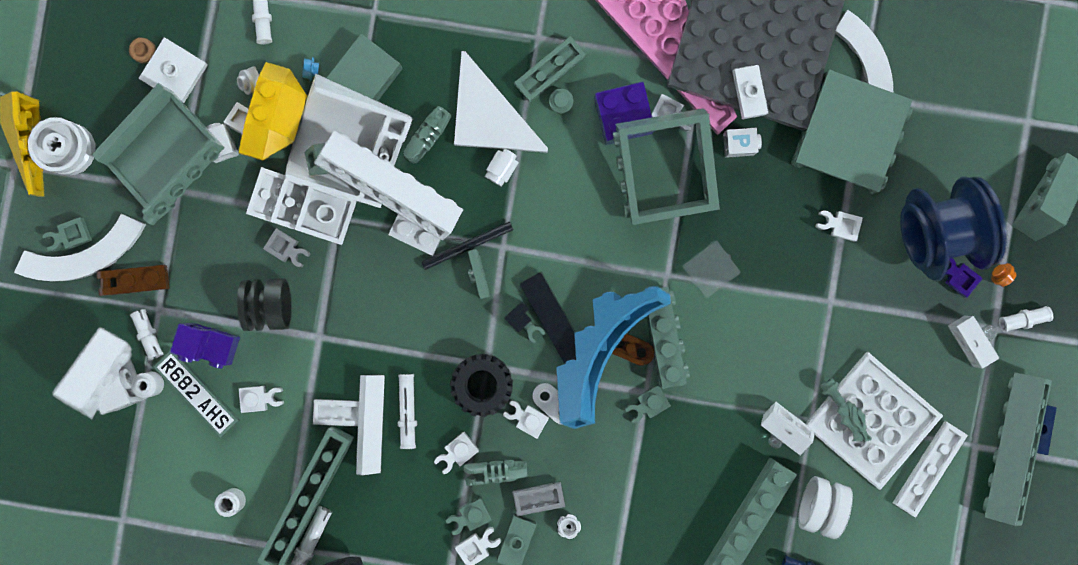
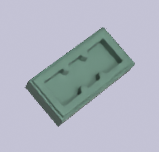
M477 249L468 251L472 269L468 270L471 283H476L480 299L488 298L490 292L480 253Z
M513 515L497 562L503 565H522L537 523Z

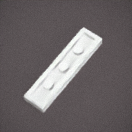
M360 375L356 474L358 475L381 472L385 375Z
M944 421L896 496L893 504L916 518L968 435Z

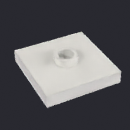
M164 37L139 79L153 88L160 83L172 90L184 103L208 64Z

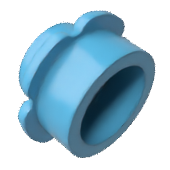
M314 57L312 59H304L302 78L309 79V81H312L315 74L318 75L319 63L314 62Z

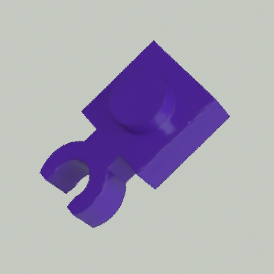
M953 258L949 259L946 272L949 278L945 283L962 297L968 298L983 278L964 263H960L957 267Z

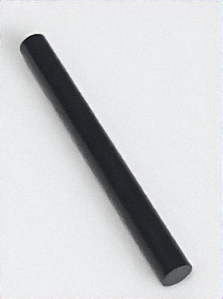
M509 221L421 261L424 269L427 270L513 231L512 225Z

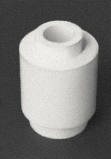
M504 149L503 152L498 150L486 169L487 174L485 177L502 187L504 182H508L519 163L515 160L517 155L507 149Z
M156 372L138 374L132 381V391L140 398L156 396L163 390L164 380Z
M231 488L221 493L215 500L216 511L224 517L235 515L245 506L246 498L244 493L237 488Z

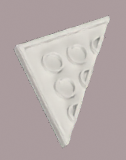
M462 51L454 145L547 153L548 148L470 56L465 51Z

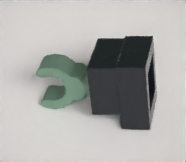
M521 301L504 319L518 333L524 328L528 332L530 341L536 343L532 333L538 330L542 335H545V332L541 327L535 326L531 322L532 319L526 314L529 308Z

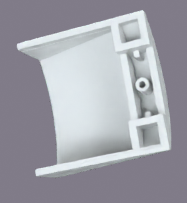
M315 74L287 161L285 179L381 208L382 204L333 174L309 176L304 152L313 144L326 143L333 131L347 135L352 142L360 147L368 148L378 158L387 160L395 165L401 145L405 141L411 125L412 117Z

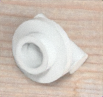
M255 66L241 70L237 77L239 89L246 94H252L255 90L259 77Z

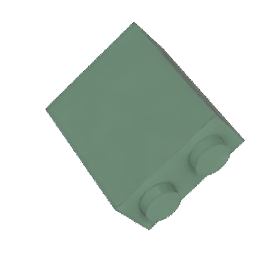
M360 34L326 79L378 101L403 68L398 61L363 34Z

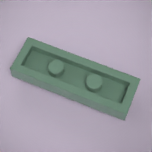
M570 36L515 81L514 84L525 98L532 102L584 59L586 54Z

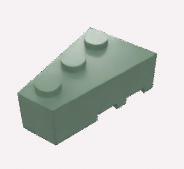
M1069 153L1050 161L1043 178L1012 224V227L1034 241H1038L1066 226L1078 200V159Z

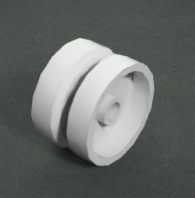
M48 118L39 122L32 129L28 138V151L32 160L40 168L61 175H76L84 172L94 159L92 154L95 152L96 144L92 134L85 127L63 118Z
M817 476L811 478L800 503L798 514L799 527L813 533L820 530V534L828 538H839L847 525L851 513V488L839 483L831 486L830 481Z

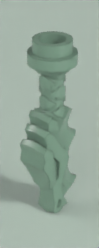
M833 378L824 382L820 386L823 395H830L835 401V404L838 406L837 413L842 417L841 424L846 425L853 433L852 441H863L864 443L871 441L872 437L866 431L865 414L862 410L851 403V401H845L838 391V382L834 381Z

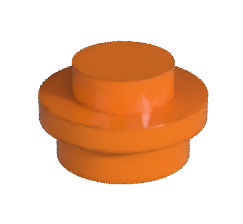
M1009 263L998 265L992 272L991 281L1002 287L1009 285L1016 278L1014 267Z

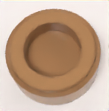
M146 38L135 39L129 47L131 57L143 64L149 63L156 51L155 45Z

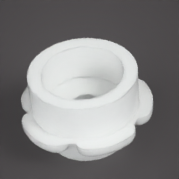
M574 515L562 516L557 522V531L562 537L568 539L575 538L581 530V523L577 521V517ZM568 524L571 525L570 529L566 527Z

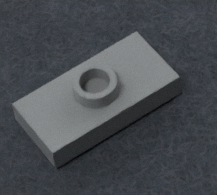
M561 481L513 491L517 516L565 507Z

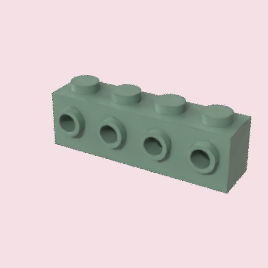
M669 287L660 289L670 294L671 304L655 310L646 316L651 345L654 349L659 387L662 389L686 385V378H690L687 363L683 364L681 355L685 354L684 343L682 339H678L677 330L680 329L679 317L674 315L672 306L676 305L675 295L673 291H669Z

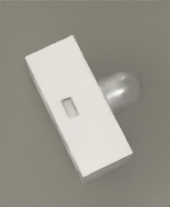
M963 316L948 325L973 367L983 369L999 359L989 342L998 334L996 326L988 324L981 328L974 316Z
M775 402L763 415L761 426L772 433L768 439V443L772 448H780L785 443L801 455L813 443L815 431L779 403Z

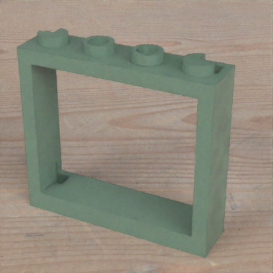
M704 108L616 124L617 132H613L614 146L619 147L620 156H616L618 171L623 173V180H619L622 195L626 194L627 203H623L625 218L629 217L632 225L720 209L709 113ZM696 124L705 200L638 211L627 136Z

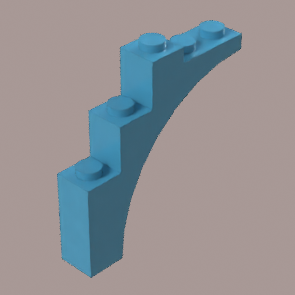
M648 287L643 292L627 294L624 297L619 296L615 292H606L601 297L593 299L595 326H587L584 330L575 333L576 360H569L566 364L556 367L560 424L576 429L595 423V401L598 385L604 367L613 350L624 335L640 320L655 310L671 304L670 294L658 287Z

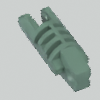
M438 106L423 121L420 128L411 137V141L403 153L410 163L416 164L427 151L429 152L451 118L450 113Z
M500 460L464 465L466 474H477L465 479L466 486L502 483L504 481L511 482L517 478L528 476L526 461Z

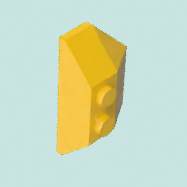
M268 62L265 63L259 74L245 119L239 154L265 160L270 155L282 150L295 141L307 94L290 69Z

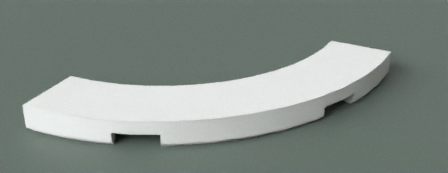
M847 10L839 21L835 34L845 41L859 57L863 66L862 69L866 83L893 92L891 68L882 45L870 28L859 17Z
M121 214L111 231L98 243L82 252L68 256L48 257L24 250L14 273L43 281H70L91 276L114 264L117 259L129 250L140 237L146 224Z

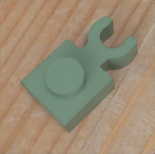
M82 217L57 225L59 233L47 232L43 235L44 239L54 238V244L47 247L49 251H57L63 244L65 249H71L92 241L86 222Z
M657 384L637 396L639 404H630L624 410L626 413L632 409L636 410L637 416L631 419L632 423H637L642 419L643 414L647 413L648 417L652 418L671 405Z
M482 497L460 507V516L451 515L446 519L447 524L452 521L458 523V528L452 530V535L459 534L466 525L472 531L492 521V517Z

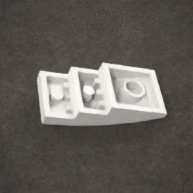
M261 167L246 214L342 245L357 201L287 180L285 175Z

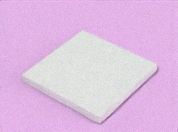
M866 352L839 383L838 391L846 402L847 400L851 401L865 414L866 431L872 437V440L865 443L863 441H852L853 433L846 425L841 424L842 417L837 413L838 406L830 395L806 422V425L815 431L814 435L872 485L881 490L943 415L869 352Z

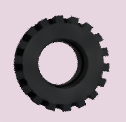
M488 354L472 355L463 360L452 374L450 386L451 395L455 399L454 402L462 408L463 412H468L471 416L487 417L490 414L494 415L500 409L502 410L510 399L513 387L511 372L506 364L496 356ZM476 371H488L496 380V391L487 399H477L468 390V379Z

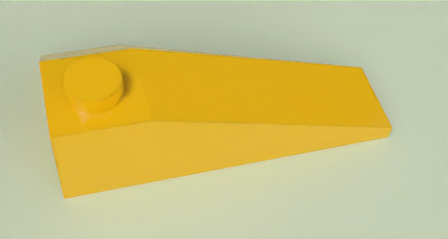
M17 91L10 92L0 97V124L28 194L44 197L43 168H40L32 160L28 151V138L32 129L40 122L39 100Z

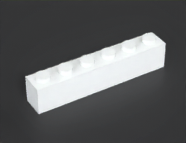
M333 131L314 162L441 240H444L451 234L463 211L453 200L440 196L433 188L422 185L412 175L396 169L391 162L373 155L371 150L363 146L360 147L343 133Z

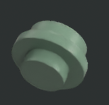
M566 89L553 91L549 98L551 109L556 113L568 112L573 106L572 94Z

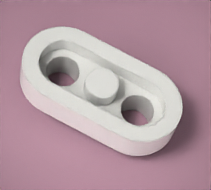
M548 383L539 384L533 391L535 404L556 423L560 424L558 390ZM548 392L550 397L548 400H542L540 394Z

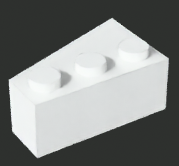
M100 328L53 395L66 405L92 419L121 367L130 359L132 349L126 342Z

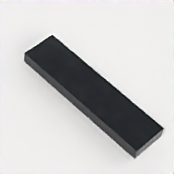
M541 271L521 282L520 286L562 361L566 364L569 360H576V332Z

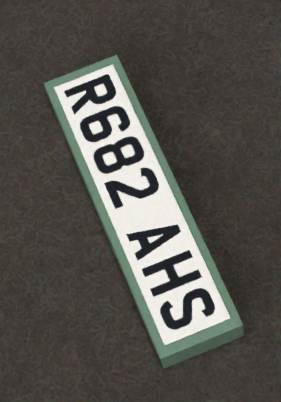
M169 351L153 367L220 438L223 437L240 419L186 362L178 360V355L172 354Z

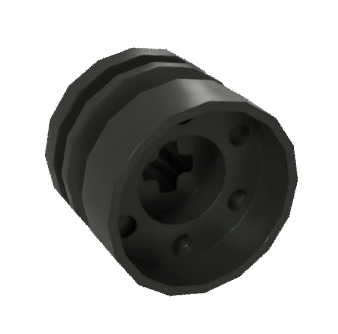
M286 278L268 279L265 289L262 281L259 279L253 282L251 280H242L240 282L237 295V310L243 331H253L254 328L256 331H261L265 326V322L270 330L289 329L292 317V299L289 283Z

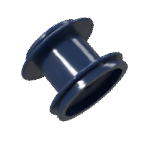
M977 176L971 178L960 177L952 187L950 199L934 203L929 194L920 188H914L909 192L900 215L902 239L911 262L917 269L922 270L929 279L933 281L943 279L948 269L949 259L963 255L972 265L980 270H986L1002 261L1007 248L1005 218L995 192L984 179Z

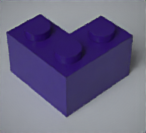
M197 323L178 324L170 353L178 355L177 359L184 362L192 363V360L200 361V359L209 361L208 365L222 369L223 366L232 365L240 337Z

